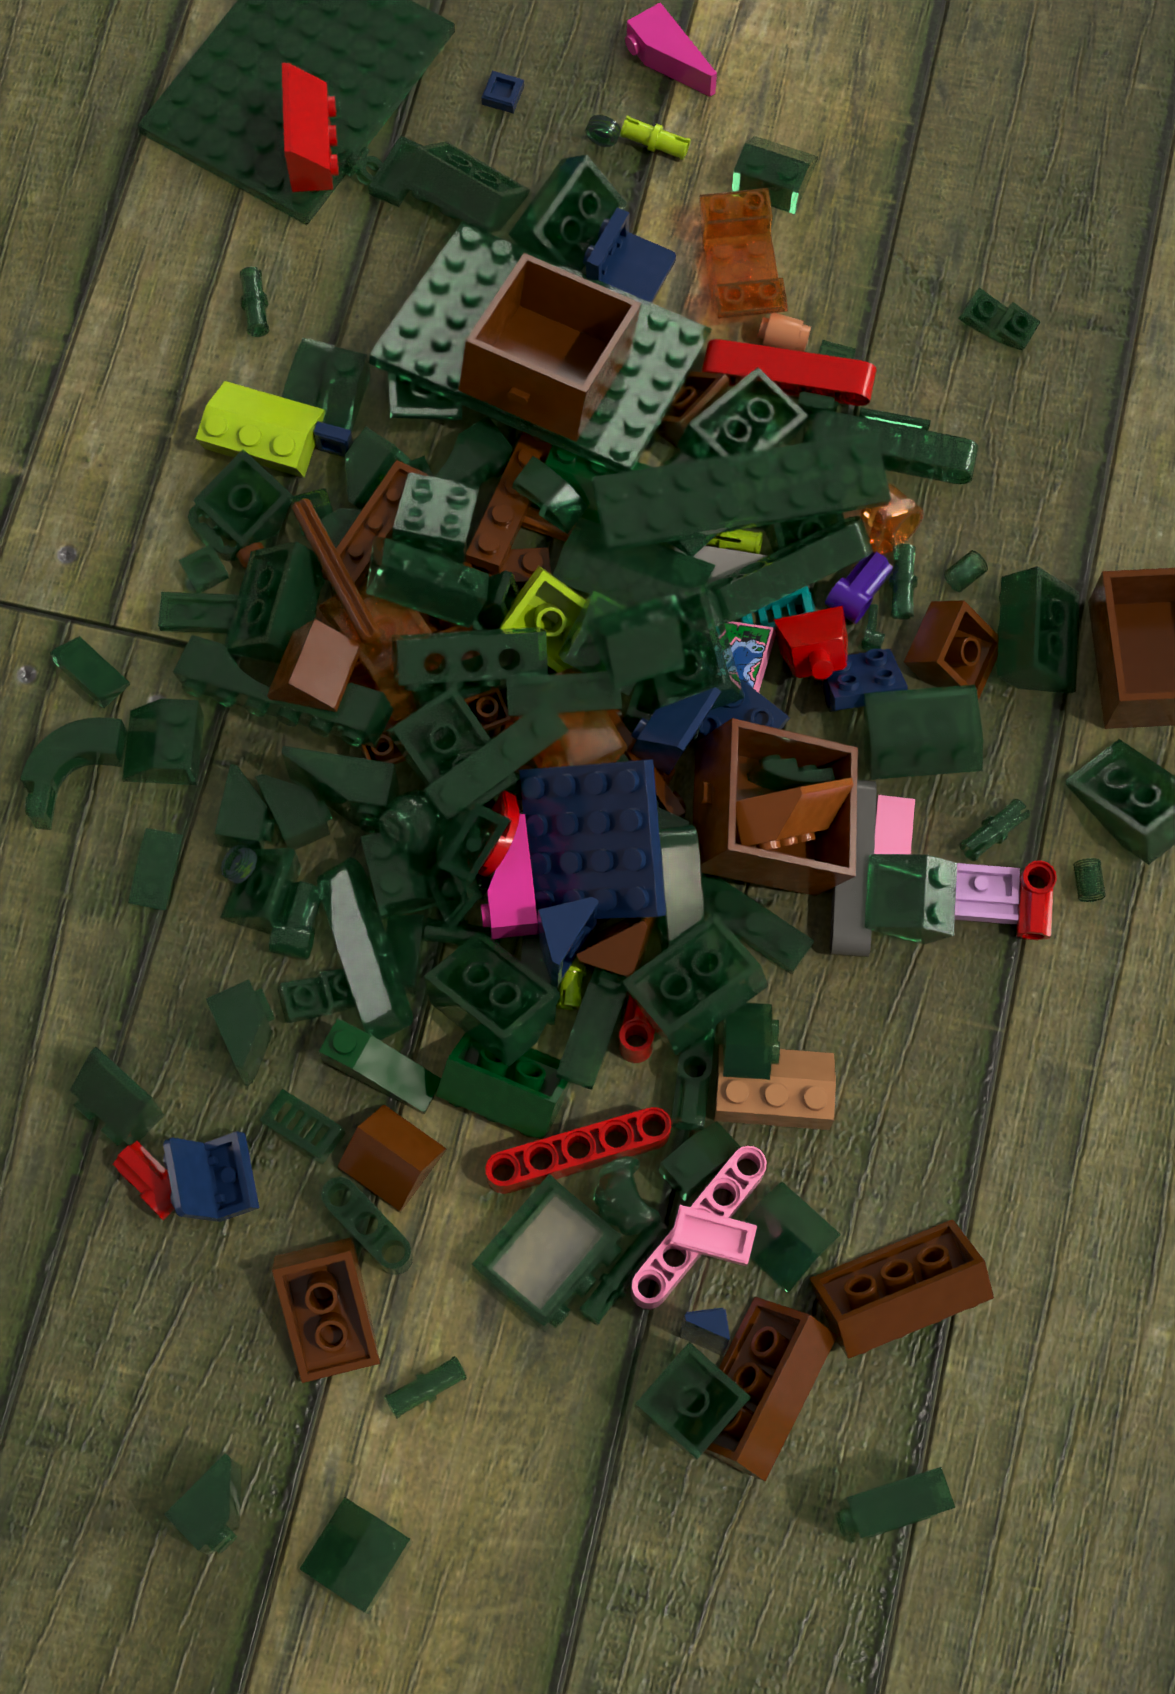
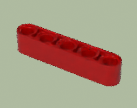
M713 339L707 342L701 372L726 374L729 379V387L853 406H866L871 401L877 369L873 364L862 360Z
M650 1107L497 1152L487 1160L485 1166L487 1182L495 1192L507 1194L657 1150L663 1147L669 1140L671 1119L663 1109ZM648 1121H657L662 1124L664 1131L659 1136L652 1137L647 1135L642 1127ZM617 1131L625 1135L627 1142L621 1147H611L605 1140L606 1136L611 1132ZM580 1142L588 1146L590 1151L584 1158L576 1159L568 1153V1148L574 1143ZM542 1153L548 1155L552 1160L548 1168L538 1170L531 1165L530 1161L535 1155ZM504 1164L511 1166L515 1171L511 1179L499 1181L494 1178L493 1171L496 1167Z

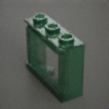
M549 1174L471 1265L477 1275L540 1329L546 1332L551 1325L557 1329L571 1312L567 1305L577 1294L583 1298L597 1281L593 1275L600 1266L604 1264L608 1268L620 1255L623 1249L618 1245L621 1243L622 1234L613 1229Z

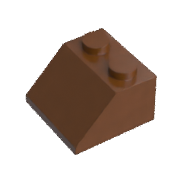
M965 600L931 601L904 663L923 682L970 702H978L1004 640Z

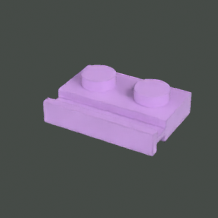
M945 862L942 871L941 919L1016 925L1019 920L1020 868Z

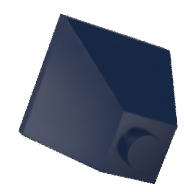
M716 687L657 709L649 721L642 718L631 735L632 738L636 739L631 753L642 760L653 759L654 767L669 776L707 717L721 691Z

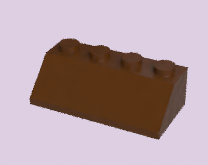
M953 1219L809 1278L830 1329L837 1335L836 1341L848 1359L864 1354L873 1348L902 1338L909 1333L938 1323L945 1318L974 1308L994 1298L985 1260Z
M754 1297L682 1440L743 1473L766 1481L837 1335L810 1314Z

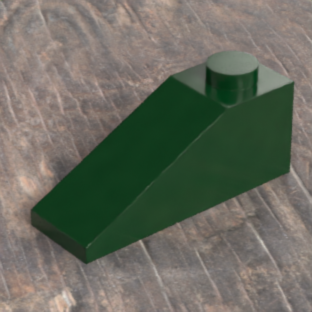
M338 1018L319 1050L324 1064L423 1114L426 1113L441 1081L440 1077L379 1039Z

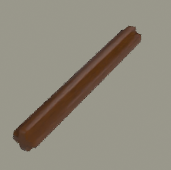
M306 498L295 502L292 505L294 515L362 643L369 645L373 641H377L381 636L379 629L312 503Z

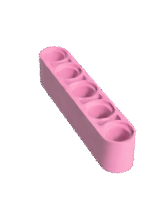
M745 1146L738 1149L690 1208L732 1218L762 1180L767 1164L765 1155L754 1146ZM743 1159H750L756 1163L758 1172L751 1176L744 1175L738 1170L737 1163ZM718 1189H727L733 1194L734 1202L727 1206L719 1205L715 1202L713 1193ZM673 1229L632 1280V1299L637 1306L643 1309H654L661 1305L702 1255L669 1246ZM677 1249L683 1253L685 1262L681 1266L671 1267L664 1261L663 1254L667 1250ZM646 1279L654 1280L660 1287V1293L656 1297L646 1298L638 1290L639 1283Z

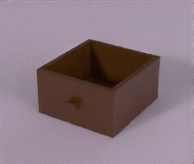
M523 253L465 340L458 391L577 442L631 353L642 303Z
M1175 568L1102 571L1088 601L1104 728L1175 726Z
M731 718L696 741L691 870L817 896L856 877L858 747ZM846 778L853 779L854 785L830 827L826 830L814 832L815 840L770 850L758 849L757 844L751 846L741 844L736 820L737 800Z

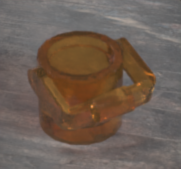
M890 483L880 486L872 493L864 504L860 516L861 520L871 528L868 537V548L871 552L877 551L881 555L902 548L904 543L916 532L924 517L923 509Z

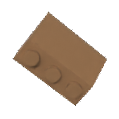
M719 1044L714 1121L830 1130L835 1112L836 1074L834 1053Z

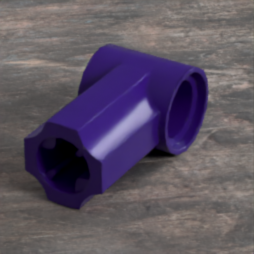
M867 551L847 578L842 577L835 584L825 601V605L829 608L843 606L844 617L853 624H857L870 607L875 593L892 573L893 567L889 564L887 558L877 551Z

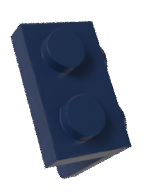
M617 207L611 219L606 218L603 221L596 245H590L585 253L583 264L586 265V280L642 303L641 308L647 309L652 305L676 261V254L672 250L630 233V213Z
M236 1131L206 1143L173 1137L164 1141L165 1153L163 1161L169 1174L171 1185L170 1199L178 1216L222 1222L260 1208L245 1133Z

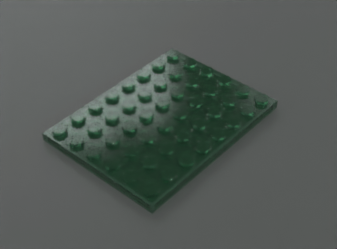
M237 0L138 124L139 132L303 224L308 225L455 33V23L412 0ZM282 63H290L327 82L328 95L335 96L337 116L331 117L330 123L331 125H336L338 146H332L331 148L332 154H337L339 175L333 176V190L292 192L284 151Z
M462 222L370 352L369 364L628 477L709 341L712 329L602 281L590 280L586 278V274ZM523 253L642 303L631 353L577 442L458 391L465 340Z

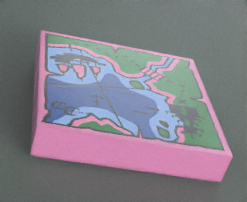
M705 617L685 682L687 686L703 690H709L714 687L718 688L732 671L759 693L776 636L775 629L773 627Z

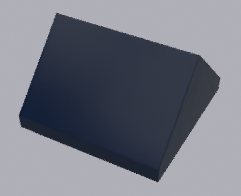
M593 897L538 910L537 935L550 983L555 987L559 986L577 957L576 954L585 944L596 926L599 900Z

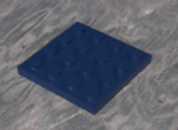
M653 759L519 770L537 919L539 909L589 897L599 900L596 919L659 917L666 915Z

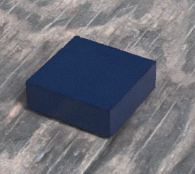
M492 71L481 97L482 105L514 114L524 89V79Z
M317 421L313 431L317 449L350 458L354 449L351 430Z

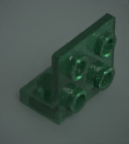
M409 473L393 525L392 555L463 569L466 560L467 537L479 494V487Z

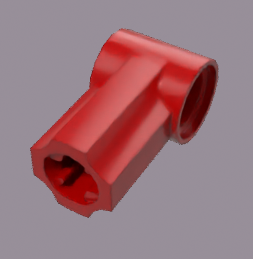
M1041 860L1033 861L1026 866L1020 875L1019 920L1017 922L1016 936L1025 940L1038 941L1050 939L1053 887L1056 884L1057 875L1053 866L1048 862ZM1037 875L1041 877L1045 887L1040 889L1033 887L1028 881V876Z
M645 981L632 982L623 1025L619 1031L620 1054L626 1061L631 1063L646 1061L653 1051V1041L665 992L663 988H660L655 983ZM639 1035L646 1040V1043L640 1047H633L626 1040L630 1036Z
M138 1141L128 1145L118 1154L113 1165L141 1193L139 1196L164 1221L175 1210L170 1199L171 1185L168 1170Z

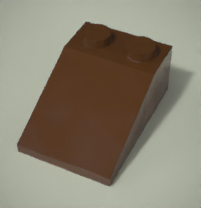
M350 1237L275 1256L272 1272L301 1382L305 1383L380 1364L363 1277L353 1238Z

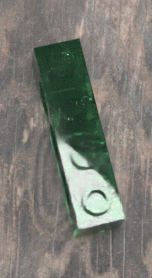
M540 627L392 635L393 678L398 685H404V690L407 691L425 690L426 684L441 683L442 688H461L464 686L463 681H478L479 686L500 685V679L515 678V683L531 684L537 682V677L548 676L546 631ZM507 648L514 649V661L508 666H500L498 661L500 653ZM471 650L477 651L478 661L476 665L472 668H463L461 664L463 655ZM431 653H440V666L432 671L425 670V658Z

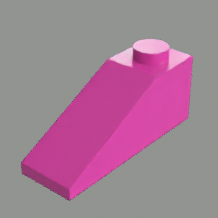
M661 3L627 20L626 46L629 52L634 56L637 55L645 66L709 97L715 94L717 72Z
M520 814L512 844L503 861L495 870L487 891L488 904H481L483 927H490L491 939L537 934L538 919L525 814Z

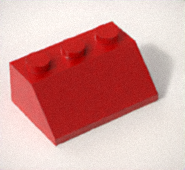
M282 63L284 151L292 192L333 190V176L339 175L337 154H332L331 148L332 146H338L336 125H331L330 118L337 116L335 96L328 95L327 82L290 63Z

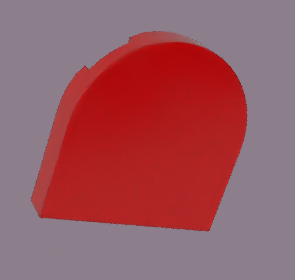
M505 790L501 792L467 849L471 870L484 877L490 876L503 861L512 844L519 823L520 813L516 796Z

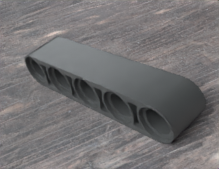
M857 780L856 877L832 888L830 954L869 957L876 781Z

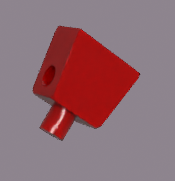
M843 606L774 619L780 654L795 677L814 676L817 679H826L832 675L833 671L843 670L847 667L848 636Z

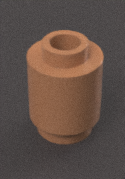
M772 312L770 319L763 317L758 338L764 339L762 346L805 352L811 326L804 325L803 320Z

